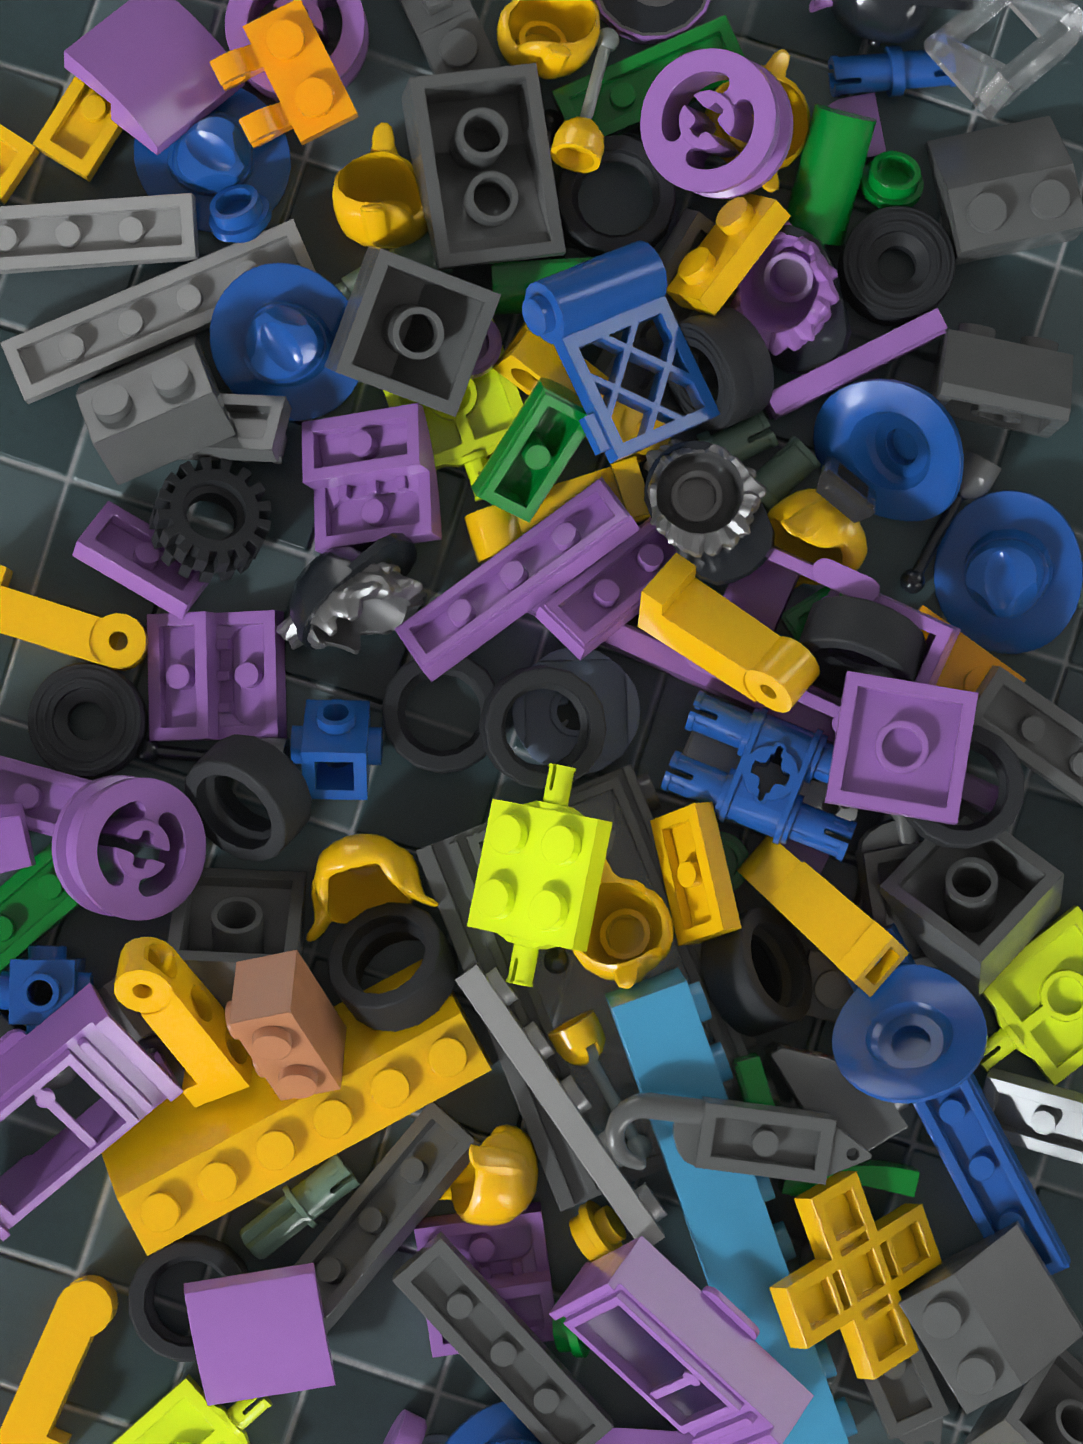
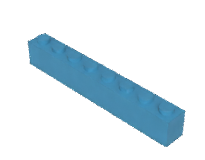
M677 967L644 979L629 989L620 988L605 994L640 1093L653 1092L702 1099V1096L728 1100L723 1082L733 1079V1074L721 1042L709 1045L701 1022L712 1019V1015L699 981L688 985L682 972ZM649 1119L708 1286L719 1290L756 1324L760 1333L755 1341L814 1395L783 1444H849L847 1437L858 1434L845 1397L834 1400L827 1379L837 1376V1371L825 1339L809 1349L790 1348L769 1289L770 1286L790 1275L786 1261L796 1258L784 1222L780 1221L772 1224L764 1203L775 1199L769 1177L695 1168L683 1160L675 1147L672 1135L673 1122Z

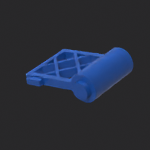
M642 240L629 243L530 283L526 289L525 300L522 304L523 318L529 330L536 336H540L544 341L555 346L587 414L579 422L595 456L604 452L610 464L720 415L718 407L665 297L668 284L663 262L656 250ZM653 319L664 343L660 359L633 347L638 325ZM623 331L621 340L612 337V335ZM593 344L616 355L608 381L590 373L579 349ZM628 361L655 373L648 399L621 387ZM667 380L685 387L695 412L682 416L660 405ZM616 401L643 413L637 437L624 443L612 420ZM656 420L665 424L653 429Z

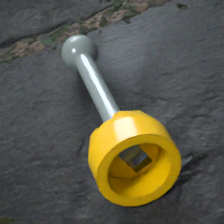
M609 27L600 29L596 45L598 51L580 117H574L563 122L555 133L550 151L551 158L557 165L573 172L588 173L597 170L604 152V136L592 118L609 55L619 45L618 33Z
M589 1010L557 1026L548 1034V1037L556 1052L565 1061L572 1065H585L588 1067L608 1106L613 1111L621 1100L598 1060L603 1052L606 1038L603 1027L595 1012ZM632 1122L625 1131V1137L628 1140L626 1146L633 1154L646 1159L651 1154L652 1144L646 1136L638 1133Z

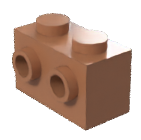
M298 950L236 962L232 1000L226 1004L225 1019L231 1036L236 1040L239 1039L251 1056L256 1073L260 1077L266 1078L281 1101L293 1098H307L314 1094L340 1090L347 1027Z

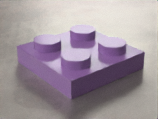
M847 671L824 803L956 825L958 823L979 693Z

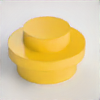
M589 1200L579 1206V1214L569 1221L570 1231L577 1246L591 1262L623 1246L621 1241L626 1239V1230L622 1221L608 1205L601 1208L597 1203Z

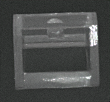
M974 0L973 10H961L925 39L924 48L933 61L979 111L990 120L1065 58L1083 38V10L1068 0ZM1008 5L1038 39L1006 65L962 42Z

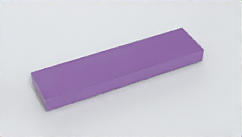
M601 477L396 627L395 631L421 670L433 682L639 531L640 528Z

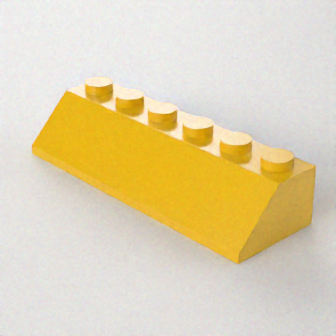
M423 959L367 988L364 992L380 994L397 989L412 978L421 966ZM453 990L438 1012L417 1026L396 1032L374 1030L359 1022L343 1002L334 1006L347 1027L340 1090L314 1094L307 1098H293L281 1101L266 1078H262L256 1073L253 1065L250 1087L198 1107H194L183 1093L172 1102L167 1098L101 1154L116 1198L147 1256L491 1071L493 1064Z

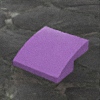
M129 0L64 50V68L110 102L111 120L157 156L184 135L191 126L205 118L245 85V82L232 89L224 91L210 61L226 53V51L207 29L176 0Z
M413 403L302 422L303 483L314 489L315 551L321 554L331 549L347 546L359 551H365L378 539L391 533H403L412 540L413 544L442 539L436 468L429 429L422 405Z
M284 611L188 612L182 620L171 613L147 614L149 741L221 740L234 734L258 738H287L285 640L276 631L277 626L284 621Z
M540 1202L530 1203L528 1208L508 1223L497 1226L468 1224L457 1213L427 1217L421 1220L414 1229L417 1252L437 1234L442 1232L542 1342L554 1341L552 1317L549 1315V1312L554 1307L555 1302ZM426 1318L432 1358L459 1354Z
M314 1263L184 1283L187 1313L207 1406L336 1385L334 1364L325 1328L323 1303Z

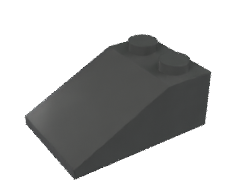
M530 63L410 77L401 99L411 162L437 270L564 255L566 250L537 64Z

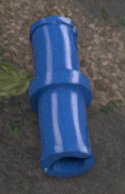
M892 45L886 46L883 53L839 57L831 55L828 60L829 70H834V73H828L829 89L832 97L886 91L888 97L903 96L905 89L940 86L958 87L961 75L954 73V70L961 69L960 56L955 45H949L945 48L902 51L901 46Z

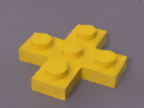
M839 1171L827 1178L826 1185L817 1184L794 1198L815 1259L773 1284L769 1289L790 1348L809 1349L840 1329L857 1378L875 1380L919 1351L910 1322L898 1304L901 1301L899 1290L942 1264V1260L922 1204L905 1203L874 1222L857 1171Z

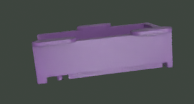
M775 545L774 551L756 571L743 579L728 584L723 597L774 632L800 575L831 588L828 596L823 598L839 596L842 593L850 597L868 599L894 609L909 618L919 629L929 633L926 640L927 647L915 680L917 683L936 686L961 631L956 626L881 594L878 582L865 574L828 558H822L812 563ZM687 659L688 664L692 668L718 679L714 675L710 674L700 666L696 665L695 663ZM811 685L798 702L833 717L832 727L836 733L842 698Z
M91 983L29 1034L22 1029H12L0 1038V1122L34 1095L39 1107L48 1108L67 1126L33 1155L23 1157L0 1176V1239L2 1241L10 1236L9 1229L116 1142L167 1098L172 1102L184 1092L165 1057L158 1051L149 1054L111 1016L98 990ZM68 1066L102 1097L76 1119L55 1100V1094L50 1088H42Z
M643 1236L630 1241L593 1262H586L549 1312V1315L555 1321L564 1316L566 1320L563 1324L682 1434L689 1432L693 1435V1444H783L814 1397L810 1391L755 1341L760 1333L755 1323L716 1288L705 1286L701 1291Z

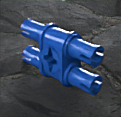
M700 690L693 703L694 708L717 717V719L713 720L690 711L685 729L698 732L738 748L737 755L741 757L737 769L732 767L728 773L685 756L682 752L676 750L670 760V768L689 775L693 779L687 780L666 771L661 784V790L671 791L698 803L712 802L718 821L724 823L728 819L773 837L772 843L777 845L780 842L786 844L789 838L834 856L839 861H843L849 844L824 834V832L829 831L851 840L858 822L846 820L803 802L805 796L800 794L804 782L810 784L813 778L828 784L834 745L827 742L829 736L823 734L824 730L818 728L814 732L769 714L770 709L766 707L762 709L756 707L752 713L709 696L706 692ZM783 751L781 754V771L784 776L789 778V781L785 786L774 784L770 793H766L764 799L760 801L761 781L753 771L757 765L768 767L771 760L776 759L778 752Z

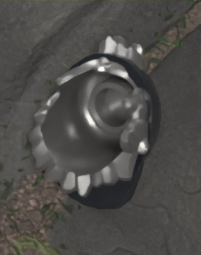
M674 438L668 445H662L658 450L647 452V461L644 463L643 469L649 472L644 488V501L651 516L650 523L656 526V530L665 536L668 543L674 546L679 555L697 566L696 576L700 580L716 586L734 583L751 575L765 563L774 551L775 531L761 503V498L767 492L766 487L754 479L756 477L755 469L745 467L739 458L732 456L725 447L705 441L684 442Z
M391 533L378 539L364 552L347 546L321 553L297 577L289 603L290 617L277 626L276 631L284 640L289 641L292 649L302 645L308 649H323L326 646H334L353 654H358L360 651L362 635L391 634L396 627L418 612V608L424 604L423 597L426 596L425 590L422 589V583L405 577L417 560V550L412 540L403 533Z

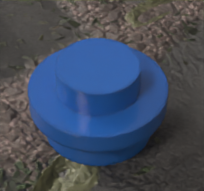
M237 184L221 190L214 196L209 206L211 212L209 226L213 235L224 242L245 243L255 239L266 228L272 217V209L267 198L258 193L254 187L247 184Z

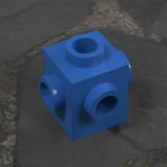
M306 699L304 724L292 725L291 760L294 764H301L302 776L306 780L311 798L368 800L370 765H382L383 727H371L370 701Z
M31 945L28 946V957L10 959V971H1L0 1009L9 1010V1024L26 1025V1033L29 1034L89 983L94 986L93 973L85 972L86 958H67V946ZM37 980H44L52 987V998L45 1005L34 1001V983Z

